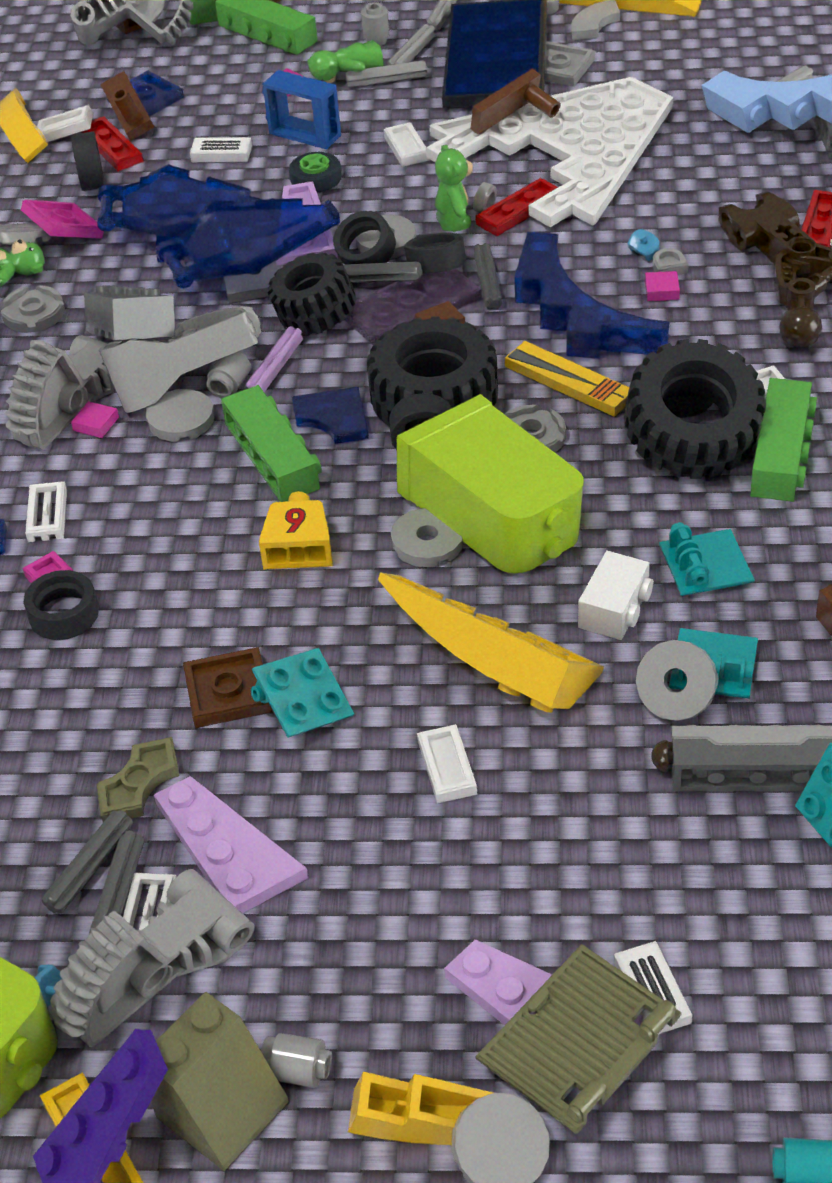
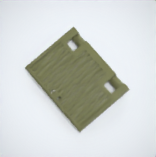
M581 944L475 1058L577 1134L587 1124V1114L597 1103L601 1106L604 1105L655 1047L658 1041V1033L666 1024L672 1027L680 1018L682 1012L676 1009L673 1003L668 1000L664 1001ZM646 1009L650 1014L639 1026L634 1021ZM575 1087L578 1088L581 1092L569 1105L563 1100Z

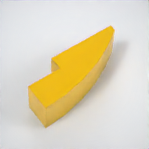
M363 1072L354 1088L348 1132L400 1142L452 1145V1130L460 1113L476 1099L493 1092L414 1074L410 1082Z

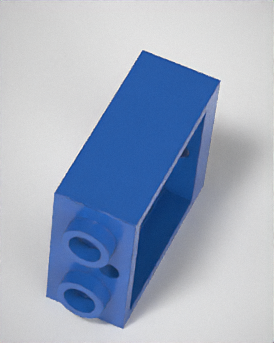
M277 70L262 83L269 134L326 150L341 136L337 87L335 84ZM287 94L312 100L314 122L289 115Z

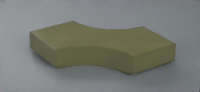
M172 737L132 745L131 757L125 767L116 775L98 782L97 792L102 822L115 810L126 812L131 819L144 816L145 803L152 791L163 782L180 776Z

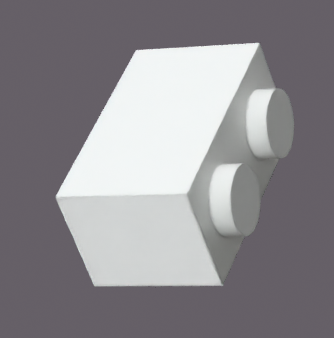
M606 550L578 601V628L622 640L628 627L636 625L642 600L648 601L651 596L654 581L649 578L650 562Z

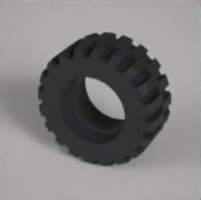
M430 316L431 319L426 320L421 318L412 319L411 323L405 324L402 322L395 325L393 331L387 330L374 343L367 357L370 401L375 414L390 427L389 416L393 407L408 396L423 393L440 396L449 402L452 408L480 394L492 402L494 406L498 398V368L496 349L489 340V337L480 329L476 330V327L468 322L463 324L458 319L449 317L448 320L441 319L440 316ZM431 418L415 419L406 424L402 430L405 432Z
M689 339L678 340L675 346L667 343L658 347L657 354L654 351L650 352L643 358L642 364L636 367L629 386L624 423L628 428L627 436L631 444H638L636 450L643 459L649 457L652 460L651 465L655 468L662 470L664 467L671 470L670 475L678 477L681 474H689L690 479H702V475L707 473L709 477L721 475L724 467L727 471L732 470L739 465L741 459H745L751 452L766 410L765 389L763 382L760 379L757 380L758 373L751 364L746 366L743 356L738 352L732 354L728 351V347L718 343L717 346L708 344L709 340L698 339L697 343H690ZM698 394L715 403L725 417L708 424L690 423L670 412L664 401L676 395Z

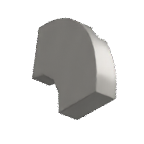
M602 1L580 11L574 17L571 24L572 40L597 38L602 27L620 21V11L616 1Z

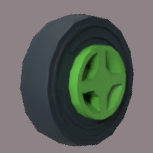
M319 151L302 154L293 159L289 165L291 184L313 182L316 192L332 189L338 185L342 177L339 159L326 152Z

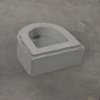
M665 248L654 254V272L677 271L678 275L688 274L689 264L682 252L672 248Z

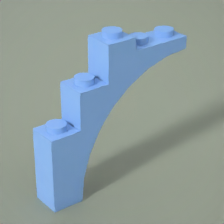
M724 70L702 84L707 109L747 133L771 118L791 130H795L816 115L832 124V74L800 81L773 82L743 78Z

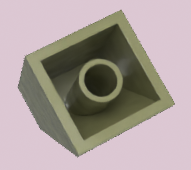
M206 991L156 1040L168 1068L151 1100L156 1118L225 1171L289 1103L286 1093L242 1018Z

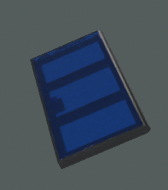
M504 0L451 4L442 89L443 108L474 106L531 69L541 74L539 88L544 91L546 0Z

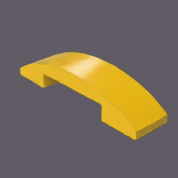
M14 88L0 101V126L21 157L29 163L49 144L42 131L31 120L24 107L26 102L20 91Z

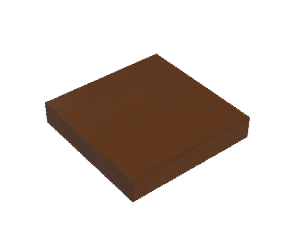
M259 647L183 662L195 728L273 712L269 702L265 704L261 701L256 702L251 696V687L255 686L257 682L252 668L263 665Z

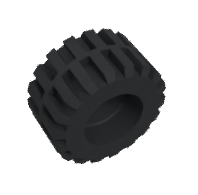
M325 252L318 254L309 253L305 256L296 257L293 261L287 262L283 265L284 267L278 269L274 273L275 277L271 278L268 283L267 293L284 329L286 330L290 326L295 329L299 328L303 336H309L312 333L320 334L324 330L334 328L337 323H341L346 319L345 316L352 312V306L356 303V294L342 261L337 259L335 255H327Z

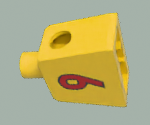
M298 491L290 494L288 501L270 504L259 538L263 570L333 566L330 537L321 501L310 500L306 493Z

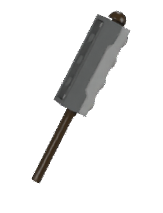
M672 726L671 742L667 740L658 742L652 749L651 759L654 766L664 772H668V764H671L673 791H803L829 743H832V726Z

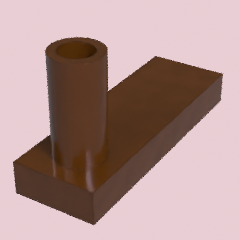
M531 69L474 105L470 129L480 135L528 103L552 118L559 112L561 103L539 88L541 74Z
M125 71L100 84L130 141L155 127Z

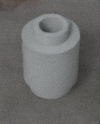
M369 3L361 10L363 38L366 39V42L374 40L381 46L387 42V38L390 35L388 9L380 3Z
M238 351L216 361L207 376V387L212 394L219 398H224L237 392L251 371V364L246 355Z
M279 1033L276 1037L267 1036L265 1038L261 1052L279 1082L316 1088L321 1079L328 1078L332 1064V1052L326 1050L324 1040Z

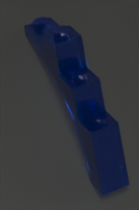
M527 232L514 276L515 303L540 305V329L566 331V356L600 359L601 351L645 355L654 351L657 354L658 347L669 343V321L648 319L621 312L600 303L583 292L568 277L560 263L559 234Z

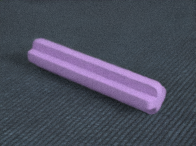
M290 326L285 330L246 383L248 388L259 385L263 392L266 391L303 340L301 336L302 331L299 328L295 329Z

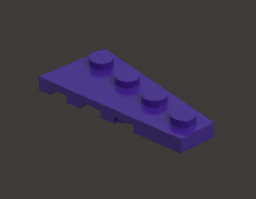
M135 1028L33 1155L42 1183H103L101 1179L110 1162H119L127 1147L125 1142L127 1130L131 1122L140 1123L168 1070L151 1030Z

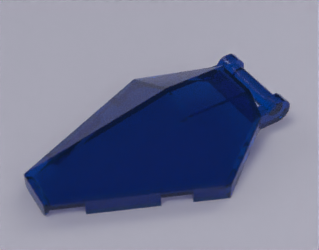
M168 164L149 173L148 176L141 177L140 182L124 186H101L98 190V200L101 202V207L97 217V226L101 231H111L118 227L122 231L173 237L274 222L275 202L274 198L267 201L251 196V189L210 176L207 177L206 182L190 178V170ZM115 200L122 201L121 212H113Z
M303 198L255 200V206L235 207L234 200L210 201L197 215L196 220L190 223V229L178 238L160 242L155 252L158 258L165 262L173 273L175 284L179 288L184 289L190 287L194 281L200 282L256 273L340 223V215L330 200L325 201L324 204L303 205ZM176 254H182L185 267H183Z

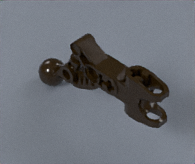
M762 192L755 195V209H741L734 204L719 207L718 221L729 241L740 251L756 246L775 264V293L778 301L786 305L788 310L784 313L779 324V331L783 341L789 346L799 349L811 346L818 340L822 331V321L818 313L813 310L814 299L827 288L828 282L832 284V248L816 244L810 236L799 228L800 219L796 209L786 200L770 192Z

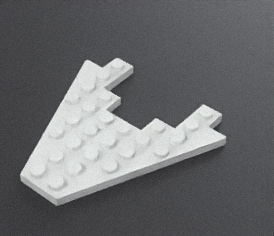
M628 77L552 95L551 97L561 103L559 112L552 118L528 103L480 135L470 129L472 115L442 121L430 125V136L439 141L426 147L427 158L435 162L441 152L442 145H448L449 149L459 150L466 158L488 145L510 156L527 145L532 144L562 160V162L551 168V179L559 182L562 186L529 204V216L552 227L568 216L574 215L593 226L597 223L673 108V97L633 77Z

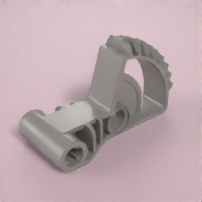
M81 0L72 7L71 19L78 40L85 45L96 43L100 34L111 30L115 25L120 24L127 18L133 19L161 44L167 41L173 45L175 43L173 35L180 38L182 33L179 28H187L185 20L191 19V12L188 10L193 9V2L190 0H180L176 15L163 30H160L153 23L161 15L166 0Z
M234 306L210 313L207 312L176 324L175 336L167 337L160 341L157 338H151L152 341H144L143 339L116 340L102 346L99 352L123 409L126 413L156 403L181 374L257 344V338L261 334L260 321L252 307Z
M79 335L73 340L70 354L67 355L65 350L56 348L47 342L31 340L30 349L23 351L24 358L22 362H17L19 368L17 373L12 375L14 377L13 385L8 388L11 394L10 398L6 400L9 404V409L5 412V415L9 420L5 427L12 432L15 440L22 442L24 445L43 450L71 423L88 401L94 402L116 392L99 352V349L108 343Z
M194 869L185 870L172 881L167 890L166 897L170 903L166 905L164 902H160L157 907L158 917L155 918L151 915L148 921L149 925L144 929L137 931L116 911H112L108 916L103 915L101 923L96 928H91L90 935L84 941L79 942L80 947L77 952L69 956L68 960L70 963L68 967L61 970L60 976L62 979L53 988L56 993L50 1000L52 1007L49 1015L62 1032L67 1033L71 1037L81 1038L89 1047H93L176 977L227 961L250 939L254 931L253 922Z

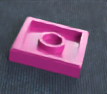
M23 200L21 211L50 236L99 239L103 237V226L75 203Z

